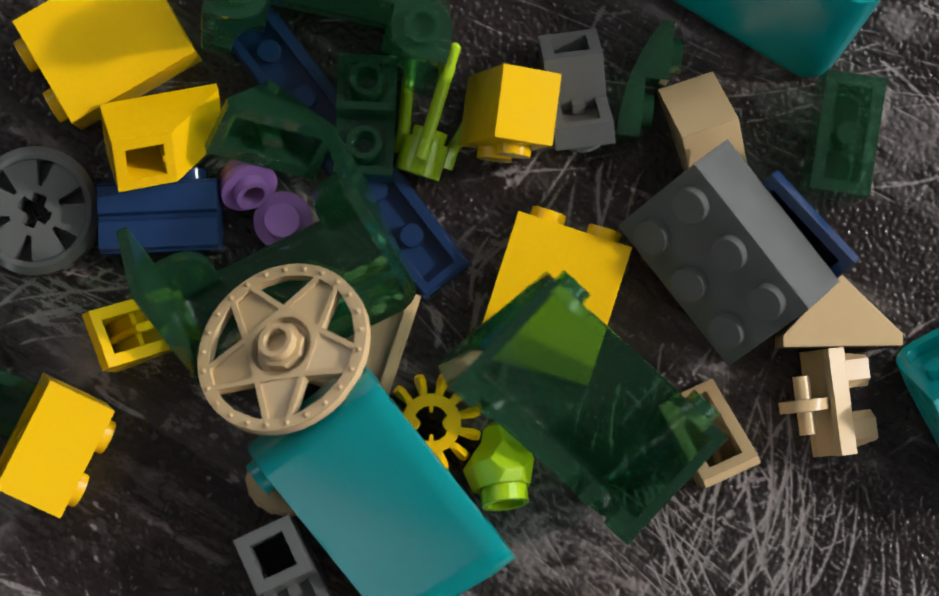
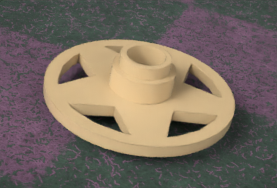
M300 263L286 264L266 269L253 275L238 285L223 299L213 312L203 332L199 345L197 368L200 385L207 401L228 423L253 434H288L317 423L333 412L345 400L362 375L367 362L371 341L370 323L366 308L355 290L342 277L320 266ZM289 280L309 281L284 305L262 291L269 286ZM341 295L352 313L354 343L327 330ZM234 314L242 339L214 360L219 337L230 317ZM339 378L320 400L299 412L308 382L311 380ZM256 388L262 419L234 410L224 401L221 394Z

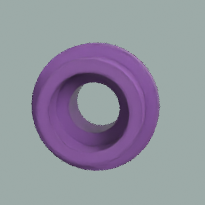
M251 155L240 156L231 160L220 173L219 194L224 204L233 210L245 211L262 206L268 200L270 194L275 192L277 187V177L272 167L261 161L258 157Z

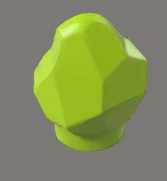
M499 421L491 422L483 428L481 444L463 469L472 493L479 494L482 509L485 511H507L523 507L529 503L527 489L531 483L534 457L527 444L506 424Z

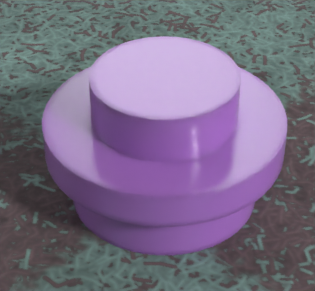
M280 191L270 194L268 200L262 206L256 208L253 223L257 236L264 244L273 249L283 251L294 249L304 243L312 230L313 218L309 206L301 197L291 192Z

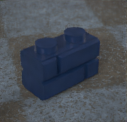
M192 168L178 182L118 192L114 176L111 183H97L100 254L105 257L224 253L223 200L219 194L220 181L217 178H207V169Z

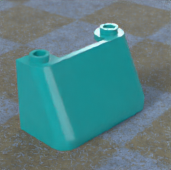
M881 0L673 1L789 72L803 78H812L826 73L834 65Z
M365 365L362 375L345 400L322 420L302 430L288 434L260 435L248 444L249 454L253 458V461L246 466L250 475L266 494H270L275 489L279 492L362 596H459L494 575L515 559L514 554L500 533L487 517L484 518L477 505L468 497L408 421L367 365ZM339 378L331 379L301 403L299 412L320 400Z

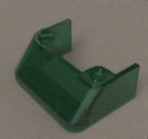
M333 125L323 129L322 132L337 173L328 177L317 186L312 200L320 221L218 271L206 256L194 251L177 252L154 263L127 226L116 231L131 298L199 385L198 351L203 332L210 317L233 289L248 278L266 269L280 265L300 263L320 266L338 274L355 290L362 300L368 314L370 326L403 311L413 301L416 294V286L409 267L369 183ZM289 280L269 286L262 291L284 305L309 281ZM341 295L327 330L346 339L354 335L352 313ZM234 314L230 317L219 337L214 360L242 339Z

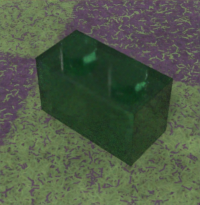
M828 69L817 79L800 195L856 204L870 197L887 78Z

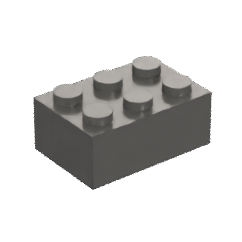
M728 139L694 163L618 225L728 366L805 313L840 282Z

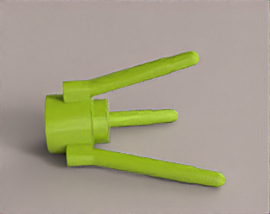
M456 42L451 43L448 48L424 126L414 124L411 135L410 127L416 64L415 52L407 51L404 59L397 134L391 149L392 152L398 153L395 168L434 181L440 180L443 168L453 171L458 152L462 147L459 146L462 122L447 146L444 145L448 135L437 131L461 50L460 45Z

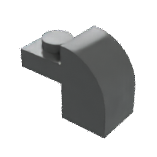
M588 29L538 36L541 70L562 74L552 144L555 145L556 151L568 149L572 152L583 153L593 151L600 145L616 143L614 120L606 96L603 51L597 30Z
M286 515L233 540L257 596H331L323 578L324 572L301 527L292 516Z

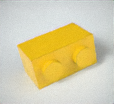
M502 64L469 76L459 146L478 149L476 157L478 159L500 163H511L512 158L529 159L531 151L551 147L553 144L562 74Z
M43 372L0 456V491L61 518L66 506L75 507L85 492L89 475L84 473L93 453L102 454L110 443L116 428V422L111 420L115 411L107 402Z

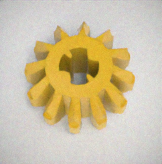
M419 374L414 377V383L420 396L413 399L409 392L400 385L393 392L398 399L407 405L405 410H401V412L416 431L422 424L417 417L420 410L428 406L431 413L434 412L435 406L444 410L447 416L444 418L442 425L447 430L446 434L438 440L434 439V434H430L429 440L424 438L423 440L446 469L449 470V463L444 450L450 447L456 457L462 461H466L469 458L468 451L457 443L456 439L460 435L470 440H479L481 432L474 428L461 427V419L475 418L481 414L478 406H471L460 412L455 405L466 398L469 393V389L465 385L459 387L452 397L448 399L444 397L449 383L447 375L440 374L436 382L435 394H428L427 381L423 374Z

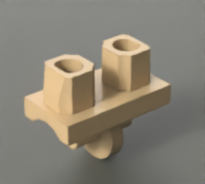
M844 347L800 352L802 376L792 377L795 400L779 402V414L797 413L799 435H810L813 457L858 454V446L875 441L878 438L876 416L871 409L852 411L849 388L868 386L871 378L868 357L863 354L844 353Z

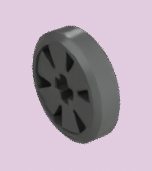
M23 147L0 156V266L19 274L43 277L59 274L78 264L87 256L98 239L97 183L92 175L74 158L59 150L48 147ZM39 196H45L47 199L44 207L52 212L50 219L46 224L37 220L35 228H31L27 225L30 215L23 211L24 205L29 199L37 203Z

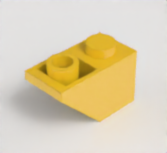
M216 83L99 104L106 154L118 192L178 182L224 138L219 89Z

